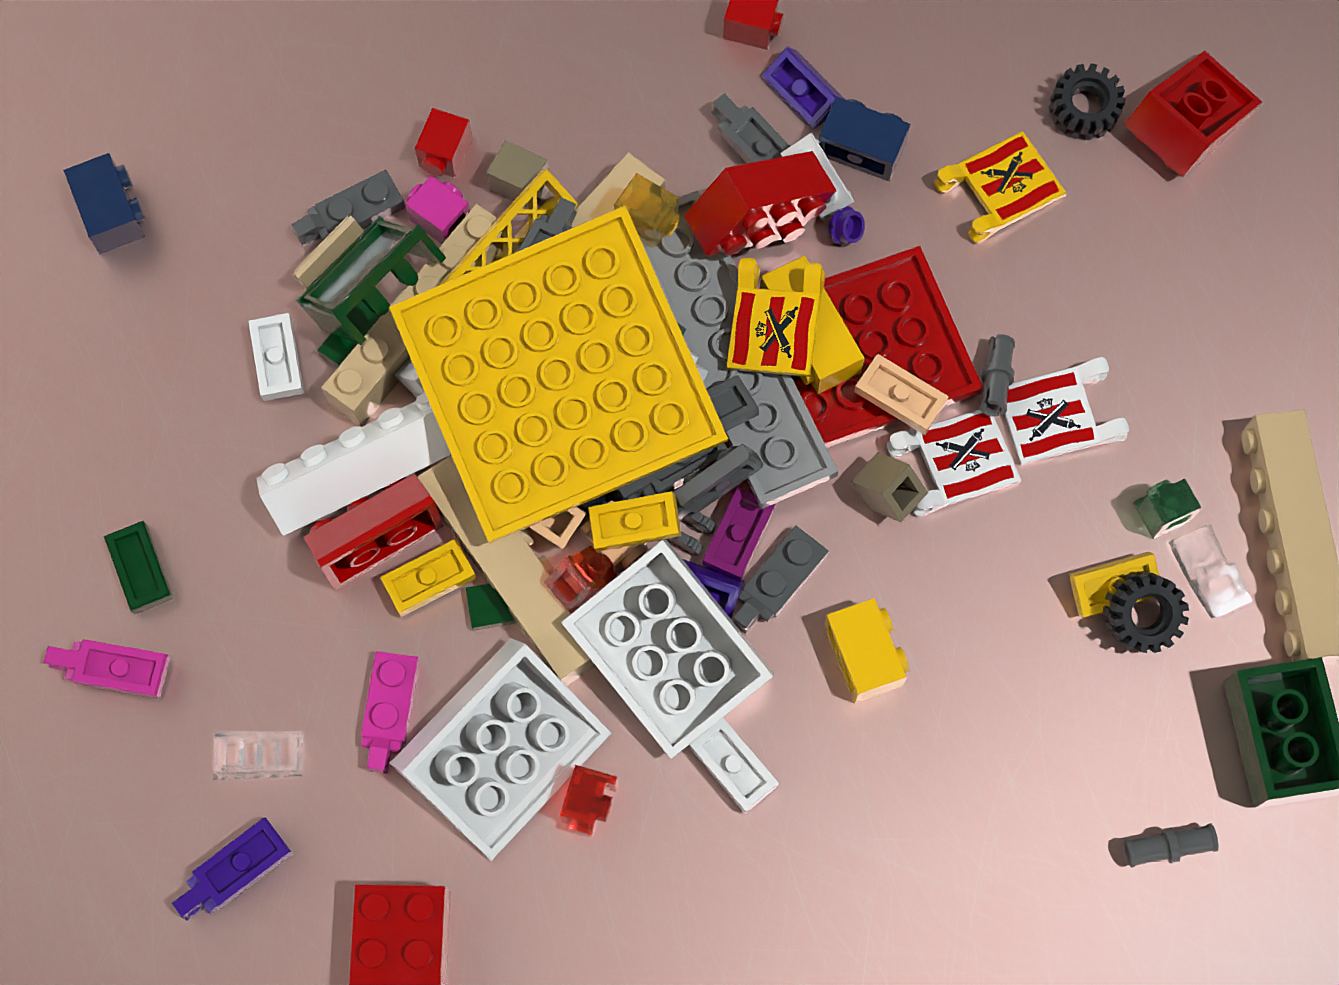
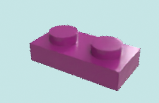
M737 487L702 560V565L741 582L775 510L776 504L760 509L754 494Z

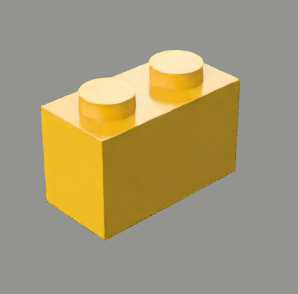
M875 598L826 615L824 628L854 703L903 686L907 678L905 672H908L910 668L901 647L895 648L889 633L893 632V624L886 608L879 609Z

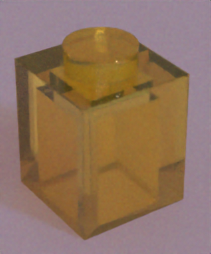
M638 173L633 176L614 203V210L626 206L638 235L655 246L658 245L664 234L669 237L674 232L681 218V215L678 214V196Z

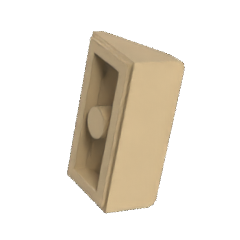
M347 216L292 272V276L307 289L364 232L352 216Z

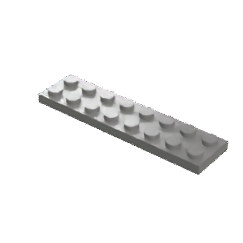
M697 190L631 217L677 323L687 329L683 337L689 351L699 357L696 364L709 371L703 381L706 390L739 375L759 407L758 416L725 433L730 447L739 446L743 443L755 451L763 462V468L746 480L760 509H764L837 477L838 469L791 375L728 370L726 368L738 289V269L731 255L726 256L725 253L707 257L684 218L686 212L701 196Z

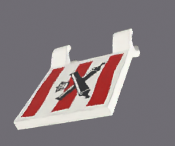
M1105 358L1092 359L1076 367L1012 383L1009 386L1007 412L1004 415L1020 465L1099 444L1120 442L1127 438L1129 426L1125 418L1113 419L1096 426L1083 384L1097 383L1107 378L1109 366Z
M981 410L932 424L926 435L916 429L894 433L886 444L890 456L894 458L919 448L936 490H929L927 495L912 510L916 517L925 516L945 506L999 490L1021 481L994 416L986 415Z

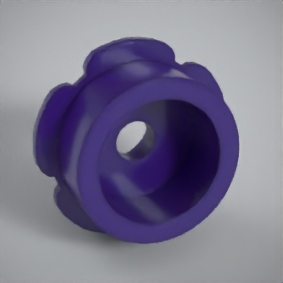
M850 206L836 210L828 223V230L832 240L835 243H840L841 246L858 242L865 230V221L862 214L854 211Z

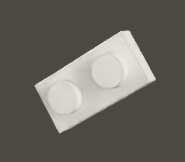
M285 313L249 320L262 400L268 401L304 394L290 314Z
M721 718L689 744V748L745 814L779 785V782L724 718Z

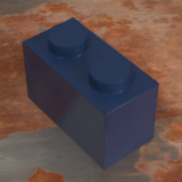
M836 96L818 140L828 159L890 182L906 145L911 124L903 121L902 118L895 114H883L867 108L860 101L854 99L845 100Z
M106 153L63 170L88 237L99 254L145 237L140 222L145 221L146 217L137 197L133 199L129 197L127 189L133 187V184L124 164L116 166L110 153Z

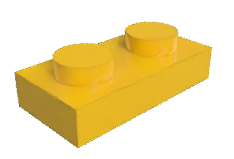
M672 491L588 507L594 549L598 552L681 536L676 497Z
M456 538L380 577L400 617L477 579Z
M1148 551L1069 574L1078 615L1087 617L1103 612V606H1110V601L1105 599L1107 592L1114 594L1117 589L1112 585L1117 580L1124 583L1126 581L1124 575L1131 573L1137 576V571L1159 575L1155 554ZM1153 596L1142 597L1136 602L1153 598Z

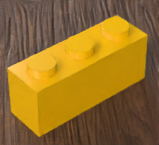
M804 255L762 275L760 289L803 292L805 265L809 263L806 256ZM824 287L820 299L810 377L800 376L806 385L812 384L817 394L860 374L865 359Z

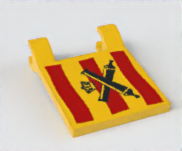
M1023 131L958 164L947 165L941 168L937 173L938 178L933 182L937 190L944 194L965 180L988 213L975 219L972 222V228L968 231V235L976 244L985 241L1000 229L1066 195L1064 188Z
M741 258L738 268V289L726 368L728 370L810 377L820 299L825 281V272L822 265L819 263H807L805 265L803 292L756 289L760 267L754 258Z

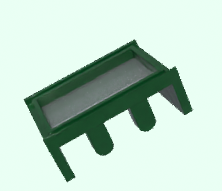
M379 216L295 301L322 330L362 345L367 339L346 315L361 300L375 314L385 315L388 313L389 302L375 286L390 271L404 285L413 286L417 283V272L404 258L407 253L438 263H442L446 256L419 224L412 229L385 221Z

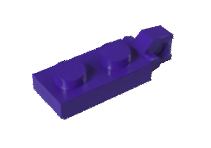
M266 817L262 818L193 870L192 873L194 875L186 881L191 889L176 899L172 905L186 921L204 908L211 914L218 908H223L293 853Z

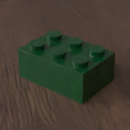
M1322 657L1237 670L1223 681L1254 809L1339 795V720Z

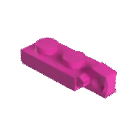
M83 639L82 642L74 641L72 650L48 646L43 663L48 664L49 668L66 671L64 679L78 685L160 699L170 657L164 653Z
M378 651L375 653L361 732V746L363 748H370L367 769H370V772L388 774L391 752H401L402 745L406 744L420 659L417 656Z

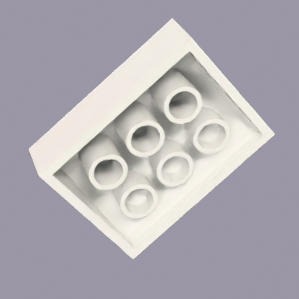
M666 539L660 541L561 622L671 759L774 676L772 669Z
M510 638L402 749L390 764L492 861L610 736L611 732L525 643Z

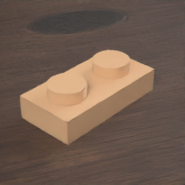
M879 354L871 362L854 390L858 395L926 435L949 398Z

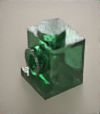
M1185 478L1176 483H1170L1169 480L1159 482L1146 491V496L1133 502L1153 539L1189 523L1202 508Z

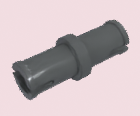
M997 334L996 338L992 336L989 339L987 364L984 365L981 372L984 388L980 410L986 415L995 417L999 416V408L1002 415L1007 412L1008 389L1014 382V370L1011 366L1015 340L1005 334Z
M1209 823L1205 826L1174 831L1172 827L1162 829V834L1124 839V850L1130 868L1138 865L1165 860L1173 864L1180 862L1181 857L1218 852L1219 842L1214 825Z

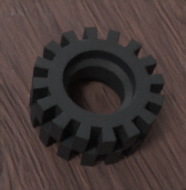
M1090 63L1087 71H1085L1084 64H1079L1074 71L1072 68L1066 70L1063 77L1060 76L1050 98L1049 113H1054L1052 117L1054 124L1061 122L1059 129L1065 134L1068 129L1073 131L1071 138L1078 139L1080 134L1084 135V140H1091L1095 134L1097 138L1103 137L1106 131L1110 132L1114 128L1123 111L1122 109L1126 98H1122L1125 93L1124 86L1116 87L1120 79L1116 74L1109 79L1107 75L1110 70L1106 67L1099 73L1096 72L1097 64ZM1081 91L1093 93L1101 102V110L1094 114L1082 112L1075 107L1072 98Z
M1137 571V576L1131 573L1124 575L1126 581L1122 583L1117 580L1112 585L1117 589L1115 593L1107 592L1105 597L1106 600L1110 601V606H1103V614L1109 616V619L1104 621L1106 627L1113 631L1111 634L1115 639L1139 652L1147 653V650L1153 653L1161 652L1160 646L1162 645L1170 648L1174 645L1171 638L1173 636L1181 638L1184 634L1183 631L1178 629L1180 624L1188 625L1189 618L1183 615V611H1189L1188 603L1181 599L1185 597L1183 591L1176 588V584L1154 573ZM1153 596L1160 605L1158 619L1149 627H1137L1131 615L1134 604L1142 597Z

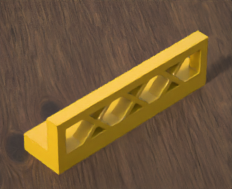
M548 169L541 170L442 280L440 285L462 276L465 272H471L485 266L486 248L491 243H503V250L492 262L518 252L535 219H540L543 214L550 217L561 197L575 203V208L578 203ZM544 184L554 196L549 197L537 209V191ZM528 202V209H522ZM516 215H528V222L512 238L511 220ZM502 231L503 238H497ZM477 259V266H471Z

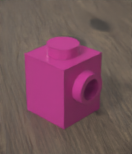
M432 175L423 185L418 184L411 190L405 203L410 221L416 226L419 224L429 236L440 244L444 243L470 212L469 203L463 199L462 193L455 185L448 181L442 183Z

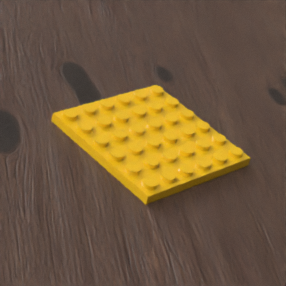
M626 206L389 307L487 541L490 544L728 441V437Z

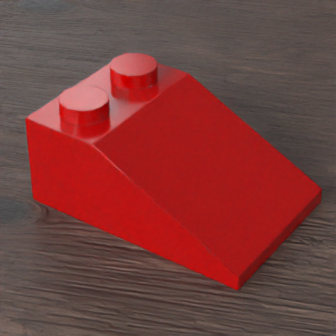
M1204 50L1152 89L1124 125L1134 133V136L1140 142L1146 144L1163 159L1168 168L1184 177L1262 104V101Z

